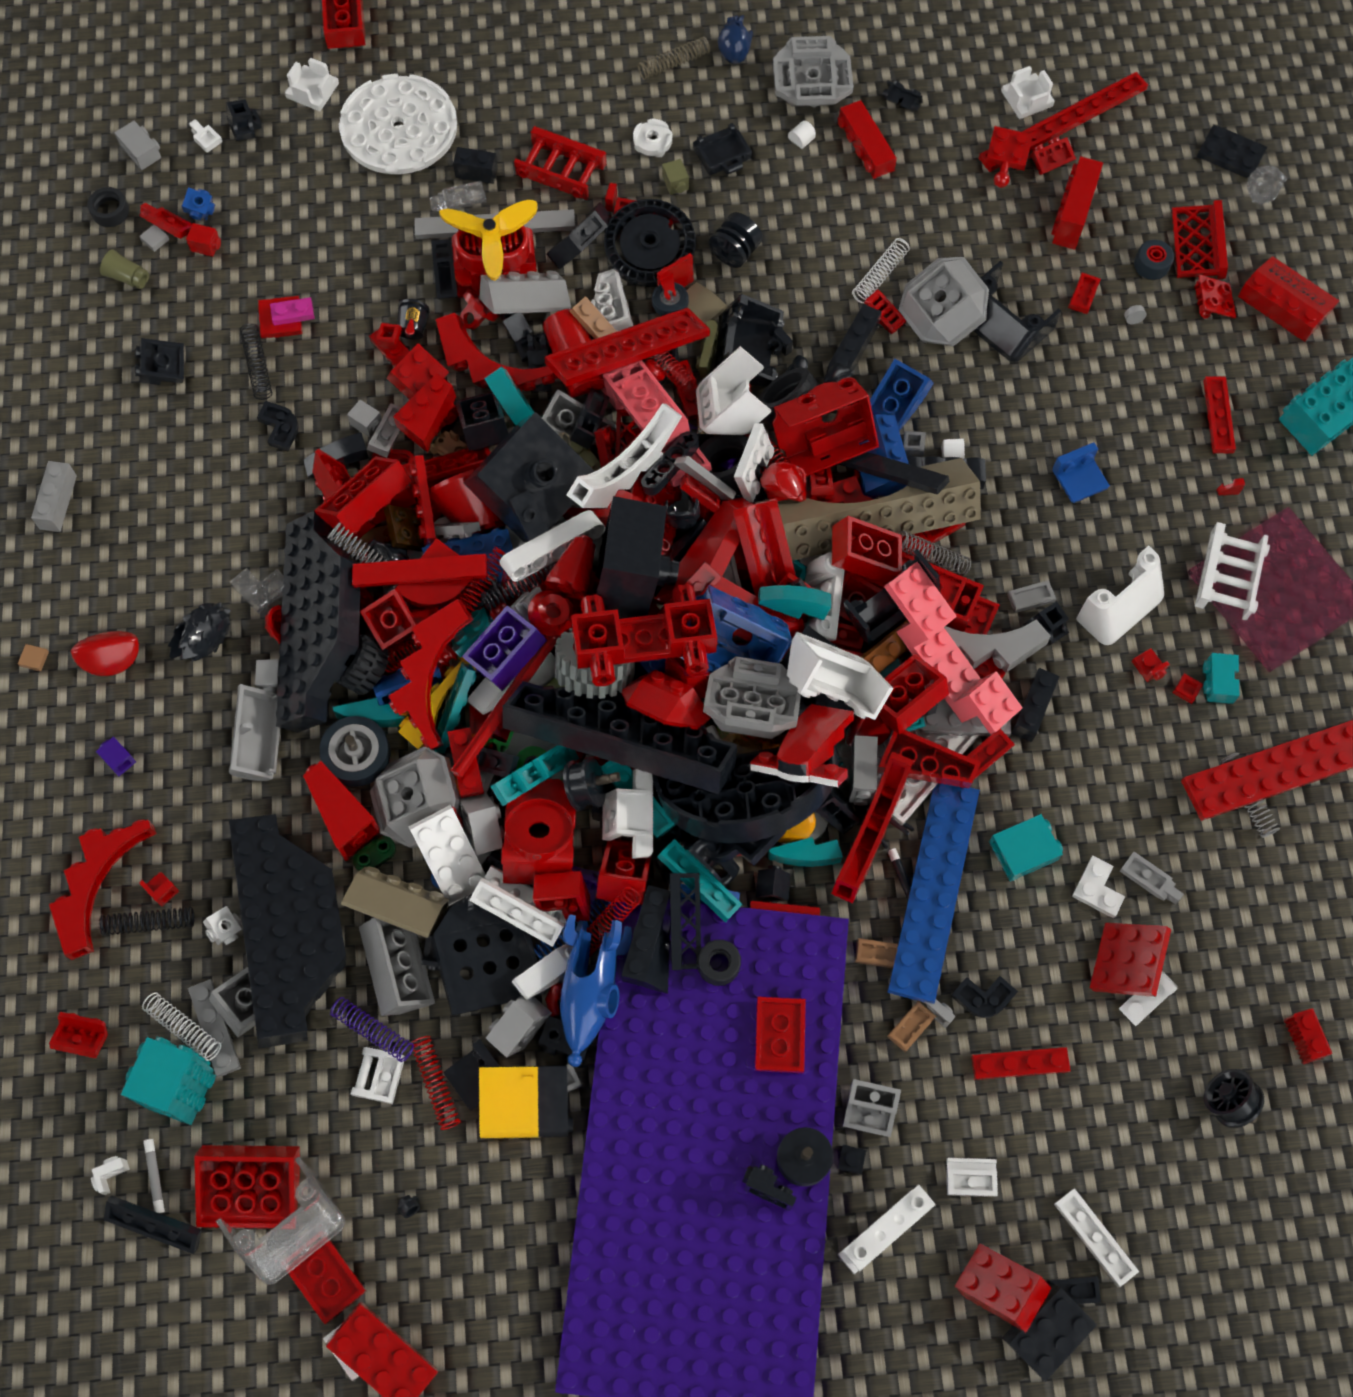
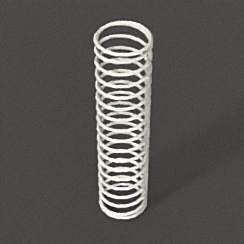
M896 238L869 270L867 275L853 289L852 295L858 302L864 303L856 297L855 290L862 299L866 300V296L869 297V291L866 288L872 289L875 292L881 286L880 284L886 280V277L889 276L888 274H891V271L904 258V255L910 251L909 244L905 240ZM896 241H902L903 243H905L908 247V251L903 245L896 243ZM896 244L902 246L905 251L901 250ZM858 291L861 292V293L865 296V298H863V297L858 293Z
M152 993L144 1000L142 1005L143 1011L162 1024L163 1027H166L167 1030H170L171 1033H174L178 1039H181L182 1042L201 1055V1057H204L206 1061L213 1059L219 1053L221 1043L212 1038L211 1035H208V1032H204V1029H200L199 1025L196 1026L195 1022H192L191 1019H188V1016H184V1013H181L180 1010H177L176 1007L165 1001V998H161V995ZM153 994H157L149 1001L147 1008L144 1009L146 1000ZM158 996L153 1006L148 1009L151 1001ZM171 1005V1008L164 1014L163 1018L159 1019V1017L168 1009V1006ZM175 1008V1011L168 1017L167 1021L163 1022V1020L171 1013L172 1009ZM176 1012H179V1014L172 1020L171 1024L167 1025V1023L175 1016ZM178 1020L175 1027L171 1028V1025H173ZM182 1023L179 1030L175 1032V1028ZM194 1024L195 1026L188 1032L187 1036L183 1038V1034H185L190 1029L191 1025ZM186 1026L183 1033L179 1035V1031ZM198 1027L199 1029L192 1035L191 1039L186 1041L187 1037H189L194 1032L195 1028ZM202 1030L203 1032L196 1038L195 1042L190 1044L191 1040H193L198 1035L199 1031ZM206 1033V1036L200 1041L199 1045L197 1047H194L195 1043H197L201 1039L203 1034ZM210 1036V1039L204 1044L203 1048L201 1050H198L199 1046H201L205 1042L207 1037ZM214 1039V1042L209 1046L207 1051L205 1053H202L203 1049H205L209 1045L211 1040ZM218 1043L216 1050L206 1057L207 1053ZM217 1051V1053L212 1058L207 1059Z

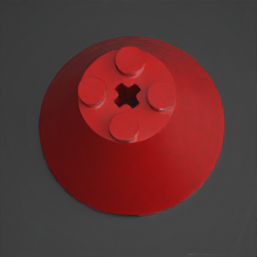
M473 469L448 478L429 489L431 492L429 494L431 503L451 523L479 522L480 531L473 532L472 534H486V530L503 528L505 526L504 522L463 483L474 472Z

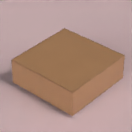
M25 644L18 665L41 672L49 651L45 648Z

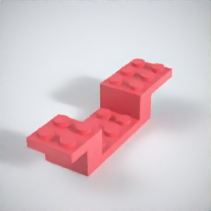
M642 360L603 374L605 388L600 390L603 394L610 397L609 402L616 411L617 409L625 408L641 432L654 417L662 403L667 404L682 415V418L661 451L663 454L682 433L690 431L686 416ZM698 448L691 458L708 471H711V463ZM674 454L671 457L676 459L677 457H681L682 455ZM661 468L660 470L662 473L669 471V468ZM681 469L669 481L673 488L681 484V478L685 474Z
M918 561L884 586L909 621L897 631V634L912 655H918L947 677L949 695L944 699L961 723L977 716L987 731L992 734L1023 708L997 671L981 679L944 627L957 616Z

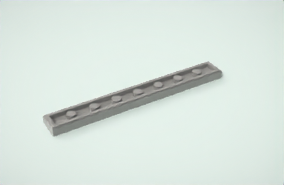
M574 209L537 211L535 216L524 226L530 228L533 233L574 230ZM481 214L474 216L481 219H492L497 214ZM440 217L415 218L416 239L452 237L459 230L444 222Z

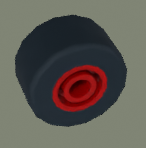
M1153 239L1146 241L1140 246L1136 254L1134 267L1146 279H1161L1167 275L1174 261V252L1167 243L1161 240Z

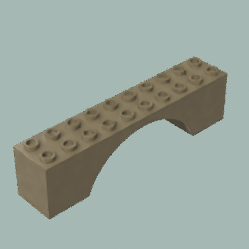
M962 458L921 466V468L949 476L950 482L938 495L906 486L886 497L857 503H828L809 498L802 502L789 499L777 501L792 561L832 552V526L847 516L898 534L901 531L916 534L980 520V481ZM769 500L758 501V502H755V504H756V503H760V502L769 501Z

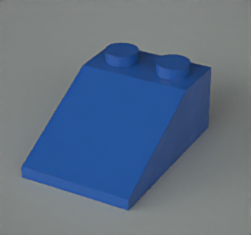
M894 359L870 399L873 415H895L900 431L923 402L934 382L913 368Z

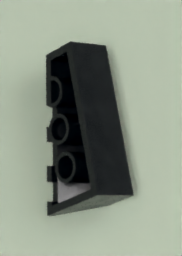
M648 885L622 972V982L668 994L671 908L669 890Z

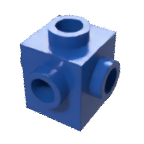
M188 187L182 204L183 212L190 214L189 216L193 219L207 220L208 215H212L215 208L212 196L203 189H198L197 191Z

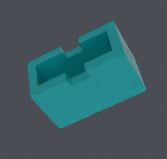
M1212 653L1204 661L1203 673H1206V681L1203 685V692L1206 694L1207 702L1233 704L1239 698V679H1235V673L1239 672V655Z

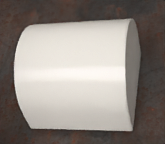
M804 120L788 133V138L803 149L815 138V129L808 121Z

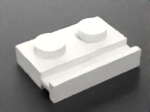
M946 1159L947 1195L998 1196L996 1159Z

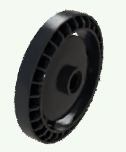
M658 199L634 201L623 206L610 219L604 235L605 254L611 268L619 272L622 279L642 287H658L657 273L659 271L650 272V270H658L669 265L676 258L680 248H684L680 257L691 253L694 258L696 250L694 227L687 215L669 202ZM668 219H671L680 230L671 229L669 227L670 220ZM621 228L623 230L620 236V249L624 258L631 265H633V267L629 266L621 259L615 247L616 237ZM652 241V242H654V243H653V244H647L646 242Z

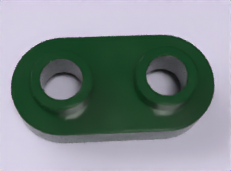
M380 836L359 850L353 857L355 869L359 872L364 867L378 868L387 862L396 853L394 841L388 836ZM382 844H387L385 850L379 849ZM363 857H367L368 861L366 863H360Z

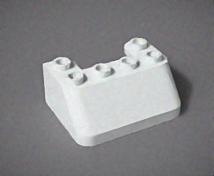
M796 632L793 637L787 676L790 678L789 682L798 688V693L807 698L824 693L833 701H844L845 704L854 709V714L863 719L869 717L875 720L893 690V687L868 661L855 654L802 633Z

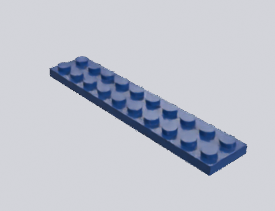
M938 783L932 790L887 993L920 1002L935 1003L979 789L971 787L968 789Z

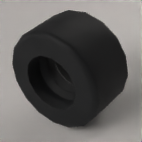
M713 940L701 949L698 956V971L707 983L715 986H724L731 983L737 977L741 966V956L738 949L731 942ZM722 954L728 959V967L724 971L718 972L711 968L710 959L714 955Z

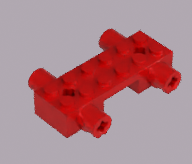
M678 585L672 590L674 603L664 604V614L619 619L618 609L605 611L601 596L596 594L584 597L580 602L582 614L571 615L578 669L590 668L592 682L596 686H608L615 682L614 665L674 657L684 658L685 669L688 674L700 675L705 673L709 669L707 654L716 653L718 639L710 599L696 600L695 590L692 585Z

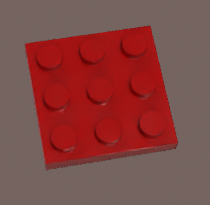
M1105 923L1089 988L1095 992L1156 997L1171 929L1167 926Z

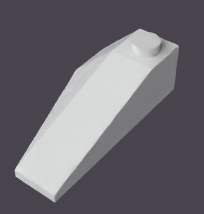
M611 269L599 273L594 289L595 297L591 303L616 331L632 327L633 322L619 272Z

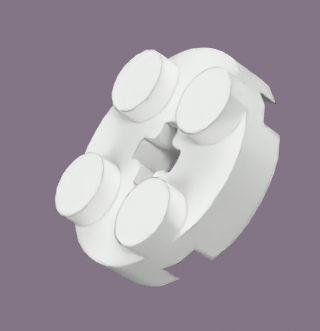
M648 119L646 123H639L633 132L635 150L648 156L662 157L671 147L672 131H670L664 121L658 119ZM653 135L656 136V139H654V140H651L650 138H648V137H652Z

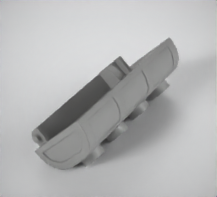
M240 684L237 690L229 774L253 781H269L276 774L280 728L276 727L277 693Z

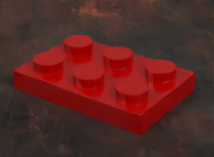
M757 997L755 1071L804 1073L806 999Z
M320 1231L281 1263L324 1325H327L367 1292L324 1231Z

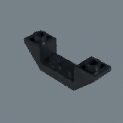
M601 202L586 215L587 217L566 238L560 240L546 253L558 269L564 267L580 254L608 227L612 216Z

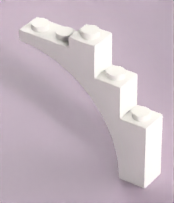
M662 403L645 429L628 448L601 469L588 475L577 476L567 496L582 508H608L618 489H631L640 472L649 471L663 455L661 451L682 418V415L667 404Z

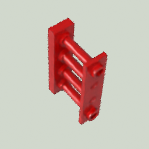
M534 126L531 130L533 147L525 161L515 159V174L569 193L576 198L588 200L589 192L586 183L594 168L604 170L606 166V152ZM543 148L551 151L543 168L532 165L540 149ZM558 155L569 158L560 175L550 171ZM579 161L587 164L579 181L568 178L576 162Z

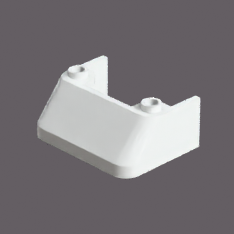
M741 346L704 378L696 389L700 429L707 434H749L753 429L754 423H759L771 413L770 408L749 392V381L761 372L764 366Z

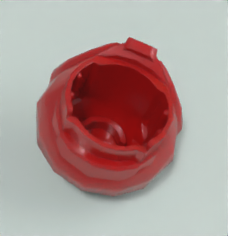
M776 462L768 466L760 476L761 485L767 493L768 500L777 499V501L789 499L799 502L806 500V474L804 469L789 462Z

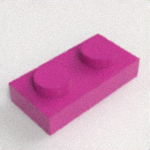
M311 297L270 304L274 325L315 319Z

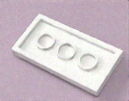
M451 805L410 825L409 829L445 898L450 899L448 905L450 906L465 898V896L472 894L481 878L484 879L486 874Z

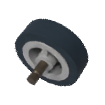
M350 716L340 719L326 730L321 739V761L346 786L359 787L374 782L390 761L391 750L384 731L376 722L365 717Z

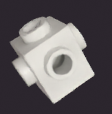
M227 906L203 921L207 928L205 930L207 937L211 942L215 941L217 945L223 942L226 945L230 944L238 938L236 934L242 930L239 917L235 913L232 914Z

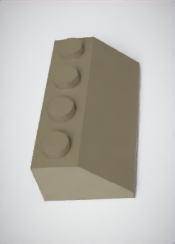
M364 867L356 873L342 899L341 905L428 938L437 930L444 919L450 899L445 898L440 892L424 890L419 884L403 882L398 876L380 873L377 868Z

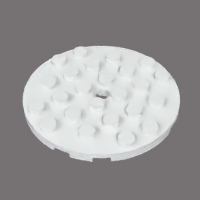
M389 74L382 76V79L371 82V80L367 81L347 98L340 113L339 131L347 152L362 166L384 174H408L429 167L446 154L457 132L456 111L448 94L436 83L412 74L409 77ZM395 122H403V125H395V127L393 125Z

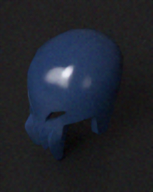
M744 15L728 17L726 25L718 36L720 53L731 64L742 63L747 57L751 46L753 31H748L743 25Z

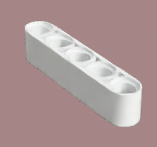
M584 511L506 553L501 558L500 565L512 581H520L559 560L575 537L586 535L592 538L593 541L598 539L604 533L605 526L593 511Z

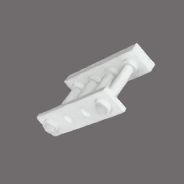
M1217 522L1210 534L1195 607L1203 609L1208 602L1213 600L1244 609L1242 620H1247L1251 614H1255L1258 607V601L1255 600L1264 557L1268 555L1270 545L1267 544L1268 536L1264 535L1258 544L1227 536V533H1224L1226 524ZM1227 544L1256 552L1254 562L1224 555L1220 551L1221 545ZM1224 563L1252 571L1250 581L1219 573L1216 570L1217 564ZM1217 581L1248 590L1246 600L1215 592L1212 589L1213 583Z
M493 865L490 866L484 879L481 878L469 900L552 947L566 923L562 910L543 912L536 908L533 901L532 887L527 884H504L503 871Z
M918 1185L837 1255L854 1275L868 1265L936 1204L922 1187Z

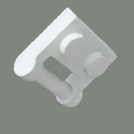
M364 1047L362 1051L364 1057L355 1087H352L350 1095L393 1104L404 1062L393 1058L388 1052ZM373 1058H378L370 1091L365 1090Z

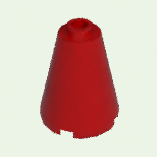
M580 535V537L573 539L546 577L544 584L549 589L564 592L567 594L566 597L580 601L588 596L596 548L593 539L586 535Z

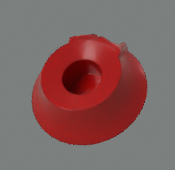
M545 590L536 594L531 599L528 606L529 621L541 634L559 636L563 632H567L572 626L571 615L575 614L572 598H567L558 591Z

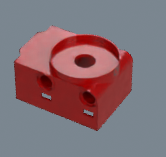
M847 377L838 382L820 384L808 393L774 407L776 417L772 423L778 448L785 451L786 459L791 464L804 469L806 477L879 447L869 394L854 378ZM837 410V415L833 420L828 422L822 420V415ZM866 440L869 441V442H866V443L861 444V445L859 444V443L864 442V441H866ZM830 456V457L827 458V459H824V460H822V461L820 460V459H822V458H824V457Z
M546 779L506 805L505 834L501 856L504 884L534 885V875L572 871L576 810L571 806L565 792L564 783L560 779ZM535 823H543L548 826L550 831L543 838H535L531 836L529 829Z

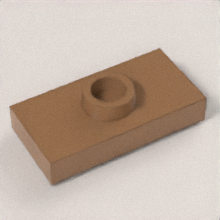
M858 938L854 963L893 968L898 944Z
M917 1001L887 1037L901 1050L906 1052L936 1018V1015L920 1001Z

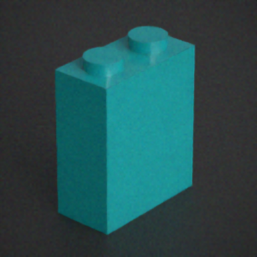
M1042 814L994 834L989 841L1010 882L1058 861L1063 855V847L1058 839L1055 840L1051 824L1047 819L1043 818Z

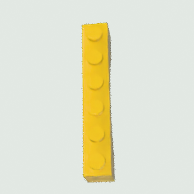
M459 657L461 661L456 667L451 666L444 674L446 678L441 684L437 682L431 688V707L435 726L439 709L448 695V690H451L461 663H468L463 657ZM407 716L400 723L399 727L401 729L398 732L419 750L425 746L420 739L422 734L418 728L415 729Z

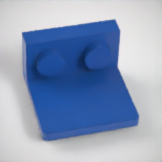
M1094 442L1057 457L1052 468L1072 503L1081 501L1109 488L1107 480L1094 461L1098 451V447Z

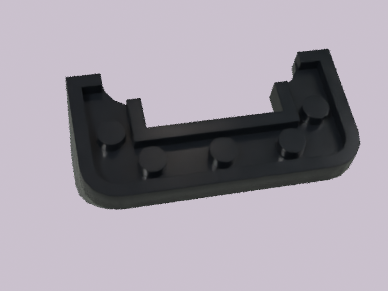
M740 294L722 314L714 369L741 346L764 366V369L750 380L749 384L767 387L778 377L776 368L770 366L772 347H767L768 341L773 338L776 329L779 327L783 329L784 311Z

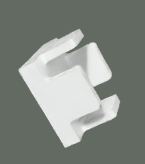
M313 58L308 60L309 66L303 65L302 68L300 63L295 62L287 74L289 87L285 92L286 98L321 111L338 86V78L329 74L325 63Z
M1030 66L1015 71L1011 82L1002 86L1001 92L1019 119L1053 107L1055 101L1050 94L1053 82L1044 70L1040 71L1038 77L1036 73L1031 74L1032 68Z

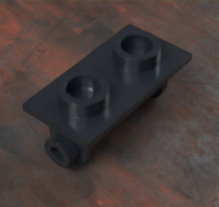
M887 81L888 89H885L882 94L885 100L898 104L901 98L903 99L901 107L912 112L918 111L919 103L923 104V96L919 91L906 89L898 81Z

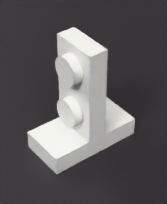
M1162 971L1156 997L1132 995L1119 1010L1137 1026L1161 1002L1177 990L1178 986Z

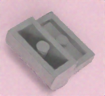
M852 1079L843 1127L891 1137L901 1089Z

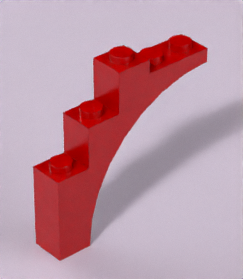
M456 313L436 319L448 367L456 371H463L469 366L472 381L478 387L488 388L489 385L484 378L500 367L508 371L521 392L522 390H533L536 388V385L542 383L544 385L551 384L558 378L548 366L537 369H518L490 360L475 346L466 331L462 318Z
M458 599L411 628L414 632L412 635L413 640L418 646L423 648L400 661L402 665L400 670L407 680L410 679L411 682L389 695L391 700L389 705L396 714L399 713V715H411L408 717L410 723L415 729L418 728L420 730L422 743L426 748L430 747L431 750L438 749L444 745L436 730L432 715L431 688L433 675L439 658L448 643L462 628L473 621L464 603Z
M892 751L863 824L836 879L832 895L853 904L885 836L889 822L899 804L914 760Z
M148 819L135 821L132 823V826L124 829H114L108 835L101 828H95L79 836L86 862H76L70 868L64 870L71 896L58 897L55 902L49 904L64 955L70 960L94 952L91 938V914L95 897L102 881L112 866L138 843L157 834L154 825Z

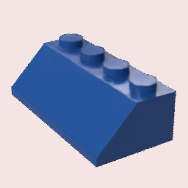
M873 415L879 447L868 452L909 464L895 415ZM866 440V441L861 442V443H859V444L861 445V444H864V443L869 442V441ZM859 471L865 495L888 496L907 486Z

